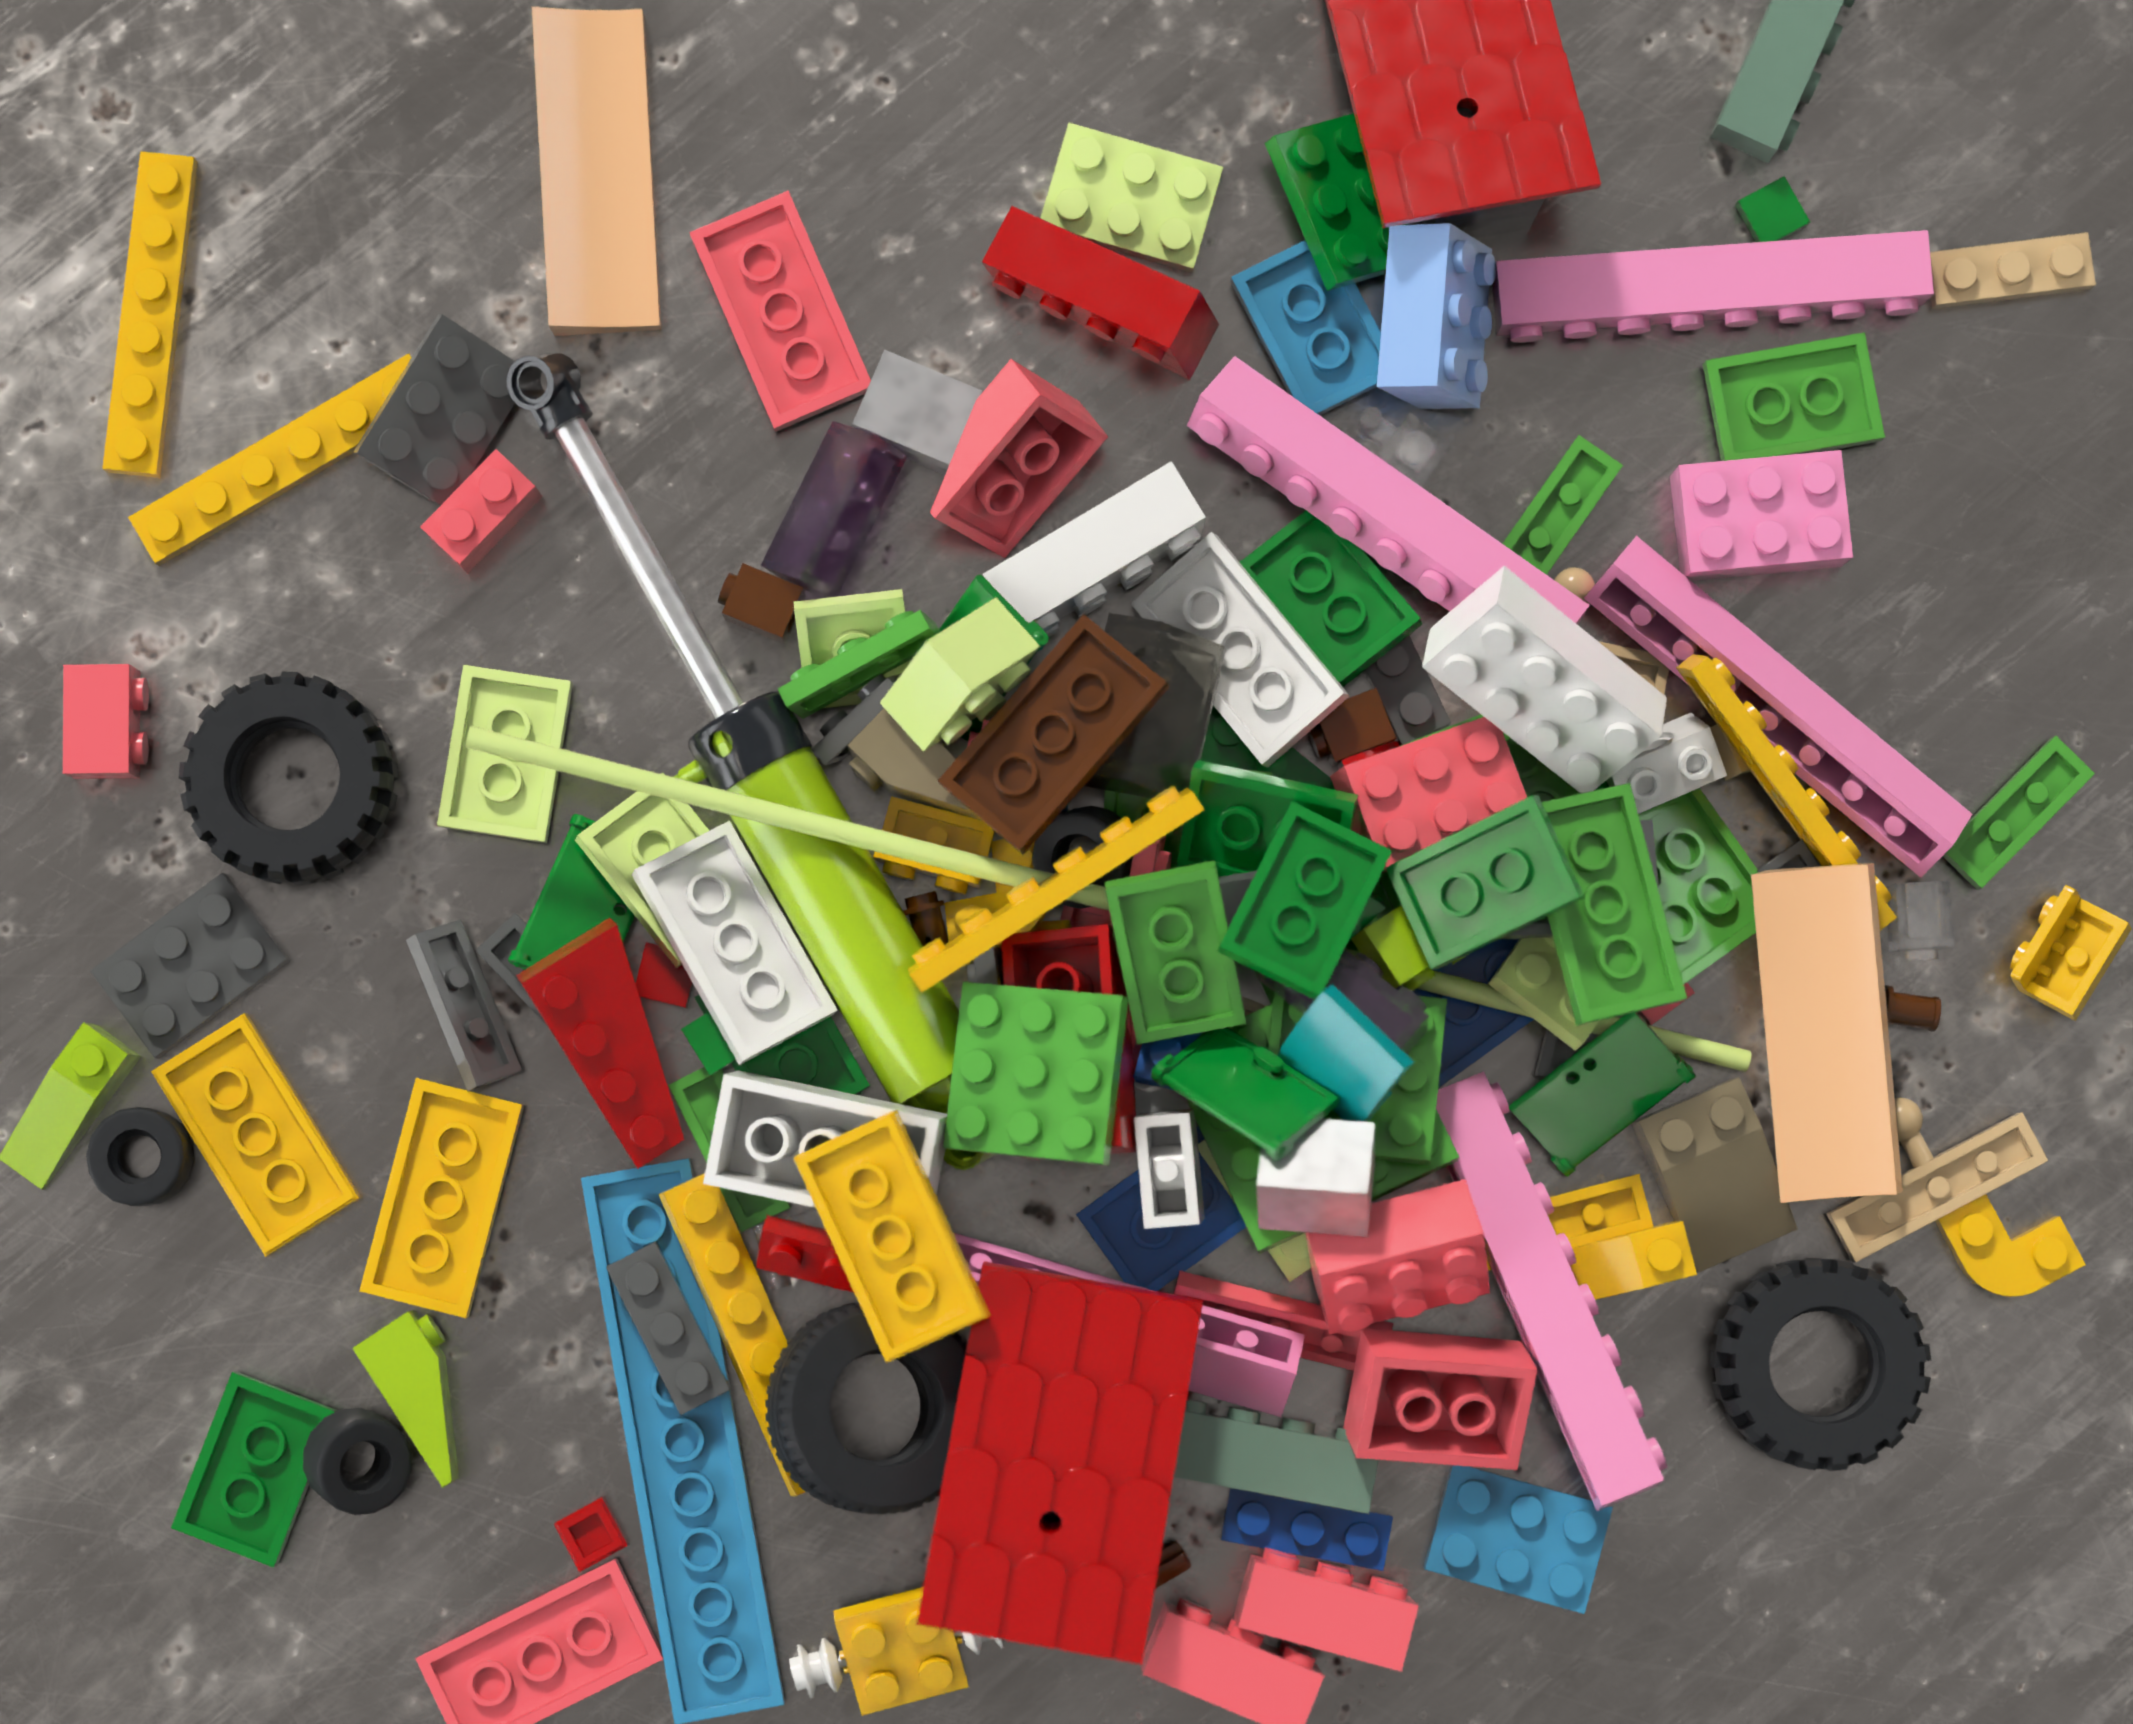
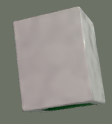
M884 350L852 423L855 438L945 475L974 404L983 391Z
M1321 1119L1294 1142V1149L1279 1161L1267 1155L1266 1150L1261 1147L1257 1178L1258 1229L1368 1237L1375 1172V1123Z

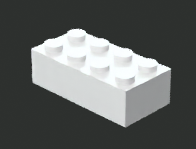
M1171 461L983 573V577L1028 623L1034 620L1050 637L1060 629L1058 626L1060 619L1073 611L1076 612L1078 617H1082L1083 614L1086 615L1097 609L1107 601L1104 597L1107 591L1121 583L1125 590L1152 575L1153 572L1150 568L1154 566L1155 562L1168 555L1171 562L1182 558L1198 544L1197 540L1201 538L1206 517Z
M1506 566L1499 569L1430 628L1422 668L1581 794L1594 791L1662 736L1667 697Z
M740 1070L727 1073L723 1076L703 1184L815 1207L793 1157L897 1110L937 1196L946 1149L943 1148L947 1114Z

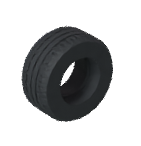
M859 1302L830 1309L828 1312H823L817 1318L807 1322L806 1327H801L796 1332V1335L787 1342L788 1346L782 1349L779 1360H776L773 1366L775 1370L774 1373L770 1374L769 1381L771 1382L766 1391V1394H768V1400H765V1408H767L766 1421L769 1422L767 1430L772 1438L770 1440L772 1448H776L777 1452L775 1455L783 1463L784 1470L791 1474L790 1478L797 1482L804 1491L810 1492L812 1497L821 1500L827 1505L851 1512L875 1515L897 1514L898 1512L904 1513L913 1508L922 1507L923 1503L929 1504L935 1500L937 1496H940L967 1344L962 1343L961 1337L954 1332L896 1358L905 1366L916 1383L920 1398L918 1424L910 1441L896 1455L882 1460H866L848 1452L838 1440L831 1422L830 1400L836 1380L850 1362L867 1355L883 1354Z

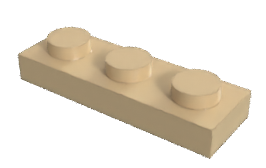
M2088 232L1930 252L1934 294L1931 297L1932 309L2090 290L2096 285Z

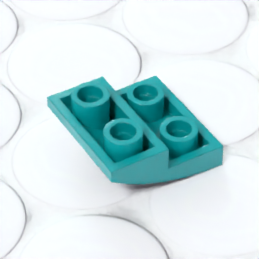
M1333 984L1321 992L1292 1030L1277 1056L1283 1059L1285 1064L1341 1099L1340 1104L1333 1111L1344 1121L1368 1122L1392 1094V1088L1414 1063Z

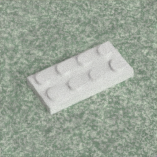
M1213 532L1205 536L1131 602V605L1261 765L1267 768L1350 696L1222 540Z
M730 821L634 869L632 877L739 1065L831 1017L837 1012L835 1004Z

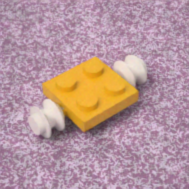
M923 1587L833 1610L835 1625L843 1649L839 1651V1656L836 1647L826 1638H821L819 1651L808 1653L801 1644H798L799 1656L789 1658L797 1691L807 1689L810 1699L814 1698L816 1686L827 1683L835 1693L838 1692L843 1681V1667L845 1674L850 1673L861 1715H866L968 1688L967 1675L958 1644L963 1643L962 1636L966 1646L977 1655L981 1652L982 1642L994 1639L1000 1648H1004L1003 1639L918 1625L917 1619Z

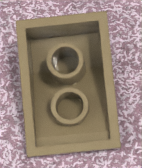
M885 708L847 745L852 758H854L849 763L852 767L851 770L873 792L882 786L893 796L981 820L938 783V779L952 765L956 758L940 742L923 752Z
M1740 1077L1712 1086L1639 1118L1631 1124L1673 1221H1683L1697 1273L1798 1229L1789 1202L1780 1203L1778 1171L1762 1126Z

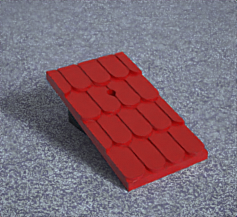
M1325 0L1383 228L1419 221L1421 224L1451 223L1473 238L1531 228L1545 198L1598 189L1601 186L1583 111L1580 109L1567 55L1563 50L1551 0Z
M983 1261L978 1288L990 1312V1316L971 1324L917 1624L1142 1664L1203 1300Z

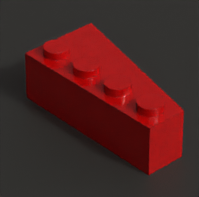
M1011 206L982 260L983 265L993 277L992 285L1001 292L1016 299H1020L1023 294L1039 302L1038 306L1052 316L1062 320L1070 318L1085 326L1087 330L1096 336L1110 342L1114 341L1189 381L1219 326L1200 290L1014 206Z
M610 917L516 975L637 1169L685 1140L618 926Z

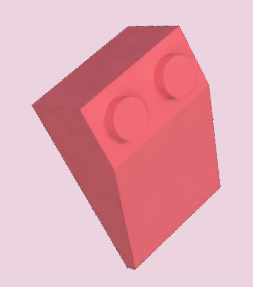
M1010 359L977 398L930 513L938 521L1005 558L1109 436L1080 401Z

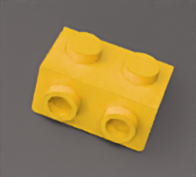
M893 796L890 798L882 828L883 831L985 857L989 856L995 831L981 820ZM874 851V860L884 863L882 873L912 881L915 872L937 877L935 887L966 895L968 886L980 889L982 878Z
M2065 885L2058 897L2055 895L2051 896L2043 906L2038 919L2040 927L2031 942L2024 941L2016 950L2010 963V969L2012 970L2010 977L2019 992L2076 1021L2132 928L2128 922L2085 901L2080 897L2076 889Z

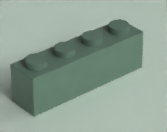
M1771 0L1710 138L1769 163L1777 149L1787 152L1800 125L1799 121L1792 119L1799 100L1807 104L1811 100L1822 75L1813 70L1820 53L1830 56L1843 29L1842 25L1835 23L1841 6L1844 5L1851 8L1855 0Z
M1187 1399L1174 1472L1175 1478L1369 1514L1379 1460L1356 1458L1346 1436V1429L1337 1427L1336 1437L1314 1433L1316 1423L1283 1417L1282 1427L1260 1423L1261 1413L1229 1407L1227 1417L1206 1413V1402Z

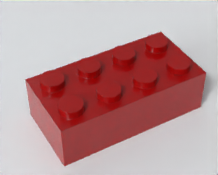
M1109 924L1013 933L1001 941L1004 985L1120 995L1127 998L1114 929ZM1129 1002L1111 1154L1137 1152L1134 1123L1136 1101ZM1020 1157V1158L1027 1159V1160H1030V1161L1048 1160V1159H1038V1158Z

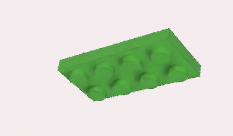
M1630 783L1542 802L1585 898L1548 915L1576 1026L1687 999Z

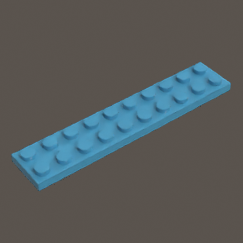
M691 1158L643 1166L639 1169L632 1168L581 1178L674 1724H683L785 1704L731 1390L680 1415L606 1269L612 1263L653 1242H658L730 1385L723 1341L658 1195L694 1178Z

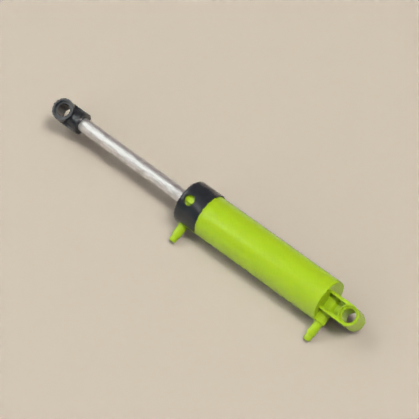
M562 353L529 355L517 359L511 365L507 375V389L510 397L518 406L531 411L546 440L554 438L559 440L716 718L690 737L688 748L695 760L681 768L678 774L673 777L694 783H699L706 779L710 787L853 823L811 750L812 744L795 714L786 708L779 691L765 693L745 703L742 700L586 424V421L592 416L593 412L579 391L581 375L577 365L570 357ZM542 372L545 374L547 379L546 391L543 389L541 385ZM730 815L890 1101L947 1114L959 1009L942 980L921 993L909 975L908 968L916 964L912 955L923 946L869 850ZM945 1149L944 1160L955 1169L967 1170L974 1168L997 1154Z

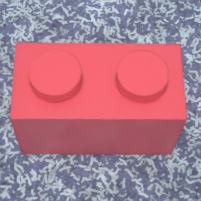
M495 449L420 528L468 574L543 496L528 478Z
M130 664L63 665V774L73 779L140 778V765L147 764L149 754L146 732H140V711L148 709L149 688L147 679L140 678V670Z

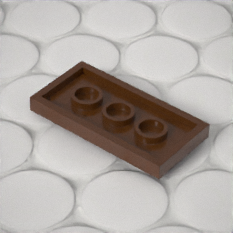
M1083 614L938 779V783L1012 847L1024 855L1165 694L1169 686L1164 679Z

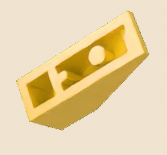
M1671 1221L1655 1225L1652 1228L1572 1248L1576 1263L1570 1266L1579 1286L1585 1283L1589 1286L1595 1300L1697 1275L1683 1221Z

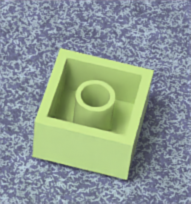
M994 598L927 640L881 700L880 704L923 752L942 739L947 745H950L971 727V720L976 717L981 722L988 720L1003 707L1006 699L1002 696V693L1004 691L1009 692L1027 677L1031 669L1026 663L1040 645L997 598Z

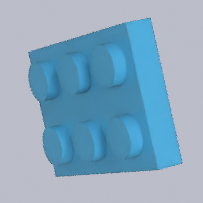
M1306 240L1231 277L1230 282L1288 394L1318 415H1322L1377 387L1381 332L1355 283L1330 291L1326 290Z
M1451 1465L1423 1568L1435 1573L1585 1614L1613 1507L1609 1506L1596 1511L1592 1500L1470 1466Z

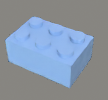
M1451 223L1389 227L1377 387L1419 409L1480 408L1481 392L1486 389L1488 381V371L1484 361L1485 339L1490 336L1492 329V316L1488 308L1489 285L1494 283L1496 277V262L1490 247Z

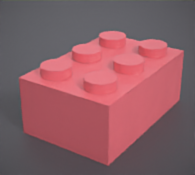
M1485 717L1345 765L1330 776L1335 790L1359 795L1352 831L1392 850L1381 874L1387 872L1386 867L1527 798L1503 731Z
M1466 1179L1371 1203L1368 1237L1305 1232L1313 1282L1329 1335L1342 1331H1360L1367 1328L1370 1324L1396 1317L1411 1318L1421 1314L1424 1310L1450 1303L1465 1304L1475 1300L1478 1296L1490 1293L1484 1233Z
M1365 1328L1361 1330L1343 1429H1346V1436L1356 1458L1518 1470L1537 1368L1522 1341Z
M1267 1547L1264 1549L1263 1556L1250 1553L1233 1616L1238 1628L1402 1672L1419 1607L1410 1596H1407L1408 1589L1404 1588L1403 1584L1376 1576H1371L1369 1585L1353 1581L1354 1574H1351L1349 1569L1319 1561L1316 1571L1299 1566L1300 1560L1296 1559V1555Z
M1184 1598L1179 1599L1177 1606L1164 1602L1145 1649L1143 1663L1140 1664L1142 1675L1260 1724L1306 1723L1324 1679L1322 1671L1315 1664L1316 1658L1312 1656L1313 1652L1285 1640H1282L1279 1649L1263 1642L1264 1636L1260 1633L1238 1628L1234 1619L1230 1620L1228 1627L1211 1621L1213 1616L1210 1614L1211 1610Z

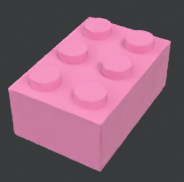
M1841 450L1679 465L1670 475L1679 569L1691 581L1839 568L1853 558Z

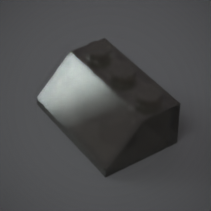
M1109 613L1105 632L1164 679L1169 689L1084 786L1146 798H1154L1172 786H1175L1180 793L1186 788L1189 789L1192 767L1196 760H1201L1226 648L1221 644L1162 621Z

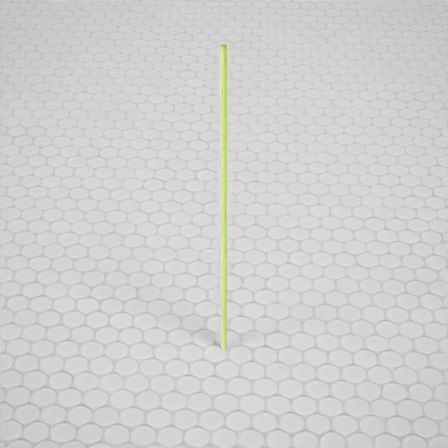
M470 726L465 748L1014 887L1032 877L1039 884L1053 875L1052 873L473 726ZM1091 883L1066 899L1110 911L1105 887ZM1344 948L1335 968L1376 978L1359 951ZM1433 970L1436 976L1416 988L1532 1018L1489 984ZM1613 1017L1600 1020L1591 1033L1601 1034L1620 1018ZM1649 1025L1674 1054L1678 1053L1680 1056L1746 1072L1749 1068L1752 1055L1749 1050Z

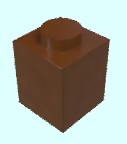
M742 563L738 575L729 573L718 597V603L724 605L722 615L726 621L786 644L795 623L794 601H803L806 594L801 586Z
M1377 688L1346 699L1308 732L1318 758L1327 756L1331 767L1337 766L1342 759L1386 743L1394 742L1396 739Z

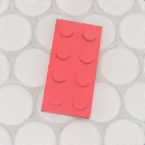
M789 191L689 232L775 432L866 393L871 379Z
M615 1558L415 1659L446 1724H535L663 1660V1654L618 1559Z

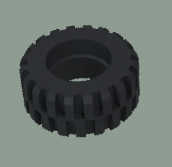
M282 671L281 675L277 677H270L266 673L250 677V684L242 688L234 684L221 692L224 700L215 708L208 704L198 717L203 720V723L197 733L189 731L183 745L189 749L187 762H180L179 779L185 781L186 792L180 794L184 811L191 814L194 820L191 827L198 838L205 841L212 848L211 852L223 862L243 873L276 884H282V882L296 885L313 884L314 879L321 877L331 879L344 873L343 867L352 861L357 864L369 854L366 848L375 838L381 840L388 826L384 824L389 810L395 811L398 795L393 793L394 781L399 780L398 765L392 760L390 750L393 749L387 733L377 723L378 719L366 706L347 691L335 686L328 680L315 675L313 678L305 677L299 672ZM287 728L303 729L320 736L333 750L340 769L338 789L326 812L308 826L294 830L275 829L261 823L247 809L241 794L242 770L250 752L265 737Z
M1808 1258L1786 1261L1776 1264V1268L1767 1272L1761 1271L1748 1280L1749 1285L1742 1292L1736 1291L1726 1304L1730 1307L1724 1319H1718L1713 1334L1718 1335L1715 1350H1710L1709 1366L1715 1368L1716 1381L1712 1382L1716 1399L1722 1400L1726 1409L1723 1414L1731 1426L1737 1428L1745 1436L1744 1440L1756 1450L1770 1455L1771 1458L1796 1467L1814 1471L1815 1469L1838 1471L1846 1470L1849 1465L1856 1463L1867 1464L1879 1458V1451L1885 1447L1894 1448L1904 1438L1901 1431L1907 1423L1915 1424L1922 1411L1921 1408L1917 1407L1921 1392L1928 1394L1931 1377L1924 1376L1925 1361H1931L1929 1344L1922 1343L1919 1331L1924 1329L1918 1313L1910 1312L1905 1305L1908 1299L1897 1287L1889 1286L1883 1281L1882 1275L1869 1268L1853 1265V1262L1838 1259ZM1814 1311L1834 1313L1852 1323L1861 1333L1868 1352V1374L1864 1387L1858 1397L1844 1410L1825 1416L1807 1415L1789 1406L1777 1393L1770 1375L1771 1349L1780 1330L1795 1317Z

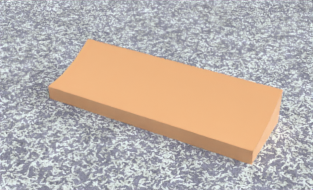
M532 6L548 325L554 336L662 330L643 9L576 10Z
M1874 863L1775 869L1752 874L1751 881L1780 1203L1841 1197L1897 1195L1903 1191Z

